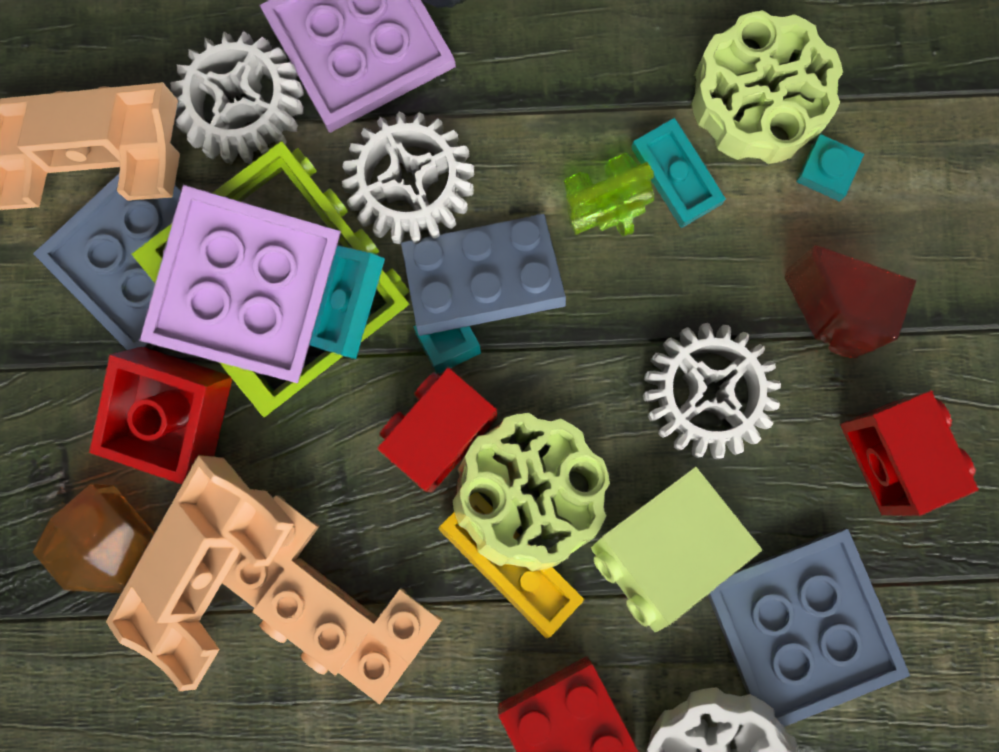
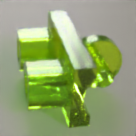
M623 153L610 159L605 165V172L608 178L606 180L593 184L588 173L583 172L567 177L564 180L569 223L575 235L596 226L600 232L615 226L622 237L634 233L632 218L645 213L644 205L654 202L651 184L654 172L648 162L637 165L629 154Z

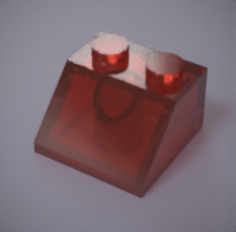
M817 245L791 265L785 275V280L815 339L830 344L828 349L831 352L849 358H858L859 355H864L898 339L916 284V280Z

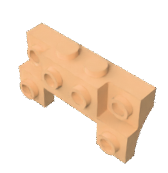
M163 82L0 98V210L40 207L47 173L120 167L117 192L127 201L172 198L180 153L170 143L178 99Z
M198 455L107 618V625L120 644L137 651L151 660L166 673L179 691L196 690L220 650L200 623V619L235 559L241 552L252 566H269L294 523L267 491L250 490L224 458Z
M275 495L273 499L292 520L294 525L269 566H252L240 552L222 583L255 608L252 612L262 619L259 626L265 633L281 643L288 639L303 651L300 655L301 659L310 668L323 675L327 671H330L335 676L338 673L374 701L381 704L442 619L415 601L402 588L399 589L378 618L301 558L297 559L320 526L290 506L281 496Z

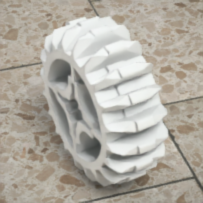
M243 31L237 42H234L230 34L223 32L221 44L215 45L211 40L205 38L204 47L206 50L199 54L197 51L189 49L188 56L192 60V64L190 66L177 64V72L183 80L170 82L171 91L178 99L176 115L179 117L176 119V125L182 133L187 134V140L194 148L203 147L202 151L207 157L212 159L221 154V158L226 163L232 165L238 153L245 163L252 164L254 151L259 150L264 155L270 150L268 145L272 142L278 144L282 141L286 145L287 141L282 132L283 130L297 132L298 125L292 116L303 114V105L298 98L303 96L304 92L301 83L296 81L298 74L295 66L290 64V62L286 63L287 57L279 47L272 50L269 41L264 39L263 36L254 43L251 36ZM263 75L268 76L273 81V97L270 104L264 102L259 94L262 88L260 81ZM207 93L215 100V105L212 109L215 116L210 124L205 121L203 113L204 99ZM241 94H245L247 99L244 97L241 99ZM238 96L240 101L237 102L235 97ZM228 98H230V99H232V100H233V98H234V103H230V101L228 100ZM248 122H254L246 127L241 128Z
M399 111L396 115L397 124L388 126L387 120L379 117L377 123L380 131L376 134L370 129L363 127L361 135L366 144L351 143L349 150L355 159L346 160L343 163L345 173L351 177L342 181V187L346 193L353 194L347 200V204L351 211H360L357 217L359 223L362 226L374 223L373 232L375 236L381 238L392 228L391 236L394 243H401L404 232H410L413 243H420V231L428 229L430 236L437 238L440 236L437 225L439 222H442L450 229L456 225L455 218L450 211L466 213L468 209L467 203L461 197L473 195V184L467 181V179L474 176V167L472 164L465 162L469 158L467 146H456L459 141L458 134L454 130L442 134L443 122L439 118L434 120L428 127H425V118L420 112L414 117L413 123H407L404 113ZM404 147H418L430 152L416 156L408 153ZM389 154L391 163L388 170L377 176L378 181L370 185L372 173L376 165L384 156ZM399 163L403 164L407 173L412 172L413 178L415 177L418 195L414 193L411 185H405L404 179L402 180L401 176L403 174ZM448 171L449 175L445 189L438 199L429 205L426 197L427 189L430 185L439 181V175ZM386 200L389 204L398 200L406 201L415 211H395L383 206L380 202Z
M704 323L699 327L698 339L690 328L683 329L680 332L682 345L677 340L668 338L663 343V346L669 356L655 353L651 358L654 366L662 370V372L648 371L644 376L646 382L658 386V389L649 390L643 394L644 401H659L660 405L659 408L648 413L649 420H657L664 416L668 424L660 428L658 434L664 438L676 430L679 435L674 442V448L677 450L684 449L690 439L693 440L692 455L697 458L704 455L708 444L714 459L724 457L725 443L734 455L744 452L742 438L750 444H756L761 440V437L755 426L768 429L773 425L771 418L762 411H774L779 409L780 406L779 401L767 397V392L780 389L781 383L777 380L767 381L765 374L776 368V363L773 361H768L763 365L759 363L757 357L763 354L765 348L761 344L755 346L750 351L745 348L749 340L748 333L742 332L734 341L730 340L731 329L729 325H722L716 334V338H714L713 330L709 323ZM714 353L729 359L732 363L727 368L717 371L709 368L703 361L697 363L691 355ZM678 366L685 373L682 378L688 384L690 391L687 401L680 409L676 405L673 394V380ZM727 376V380L719 386L720 389L716 392L715 398L695 406V403L703 397L702 393L707 389L703 380H706L708 385L713 381L716 383ZM741 376H744L748 388V403L744 414L739 410L742 405L738 402L734 392L735 384ZM701 411H709L720 420L725 418L732 428L720 432L708 431L695 426L689 420Z

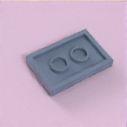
M545 214L441 234L437 238H421L420 243H413L412 240L401 242L419 336L566 306V296Z

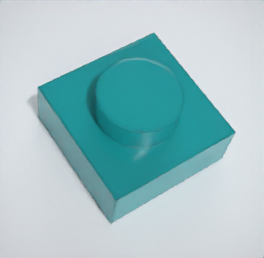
M820 134L815 139L796 182L840 202L847 195L864 153Z
M416 325L413 326L415 334L437 374L481 354L480 344L470 326L419 336Z

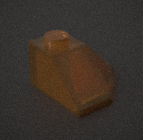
M91 483L49 520L33 550V554L63 590L122 593L155 533L114 485Z

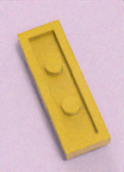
M474 492L469 497V503L477 513H492L493 507L478 492ZM455 512L438 528L545 638L551 637L585 600L553 567L531 571L527 567L511 564L499 566L478 553L477 544L468 531L458 525ZM515 531L513 538L517 539L520 534Z

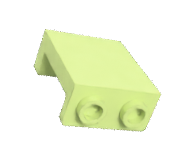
M697 467L693 468L601 537L591 547L596 555L594 562L599 572L609 582H616L628 597L626 603L631 614L641 625L645 627L650 626L654 632L672 624L763 550Z

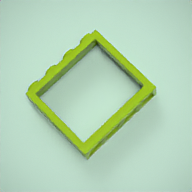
M282 141L212 193L242 202L283 171L326 227L341 232L338 242L342 247L369 252L375 255L379 253L375 244L362 228L353 233L342 217L348 213V210L332 189L329 188L322 193L311 179V176L317 171L309 159L303 155L299 148L290 152ZM172 224L131 254L155 284ZM393 268L386 273L383 270L381 271L376 290L387 304L368 317L361 342L410 305L404 298L410 291ZM330 351L323 352L302 369L299 383L286 381L276 390H273L261 373L219 363L260 414L266 417L342 358L343 355Z

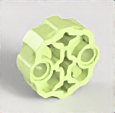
M762 10L739 16L734 26L727 29L724 33L714 35L695 72V96L691 105L697 125L706 129L712 135L718 150L734 159L740 160L746 157L759 158L768 164L790 159L799 148L817 138L837 111L840 104L837 95L838 79L843 73L840 58L836 49L827 46L818 36L814 24L795 14L787 17L771 16ZM742 39L754 40L761 49L749 48ZM794 52L796 61L788 63ZM743 113L740 122L734 120L736 114ZM777 126L785 130L789 140H781L775 137L770 127Z
M530 413L505 417L499 426L475 439L458 468L457 495L453 499V507L458 525L466 529L476 542L478 553L499 566L511 564L527 567L531 571L557 566L566 560L572 552L594 539L606 518L604 510L605 490L609 486L610 481L604 460L593 454L585 443L583 432L563 419L547 421L537 419ZM512 435L515 436L516 441L519 443H529L523 452H521L518 444L510 445V443H507ZM544 445H547L550 448L547 454L540 460L538 452ZM570 471L579 472L586 477L589 487L588 492L578 491L571 485L569 481ZM526 483L530 490L539 491L540 496L535 501L531 494H522L521 489ZM474 492L486 494L493 503L492 513L480 514L473 510L469 503V495ZM522 525L523 533L517 539H514L513 535L516 529ZM539 534L543 539L559 540L549 550L545 546L528 545Z

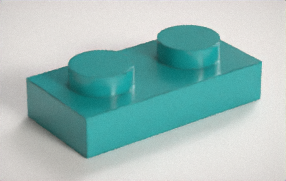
M675 118L633 141L632 151L681 228L721 206L726 200Z
M337 246L310 346L356 359L385 258L369 252Z

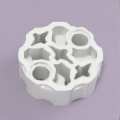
M717 687L691 692L685 702L672 710H664L651 731L647 749L648 752H698L697 748L701 749L702 752H799L795 737L788 734L782 724L776 719L772 707L751 694L739 697L725 694ZM710 714L713 722H717V726L714 728L708 727L707 722L701 719V715ZM739 724H742V725H743L742 728H741L740 731L736 734V732L738 731V728H739ZM734 737L737 749L731 750L730 741Z

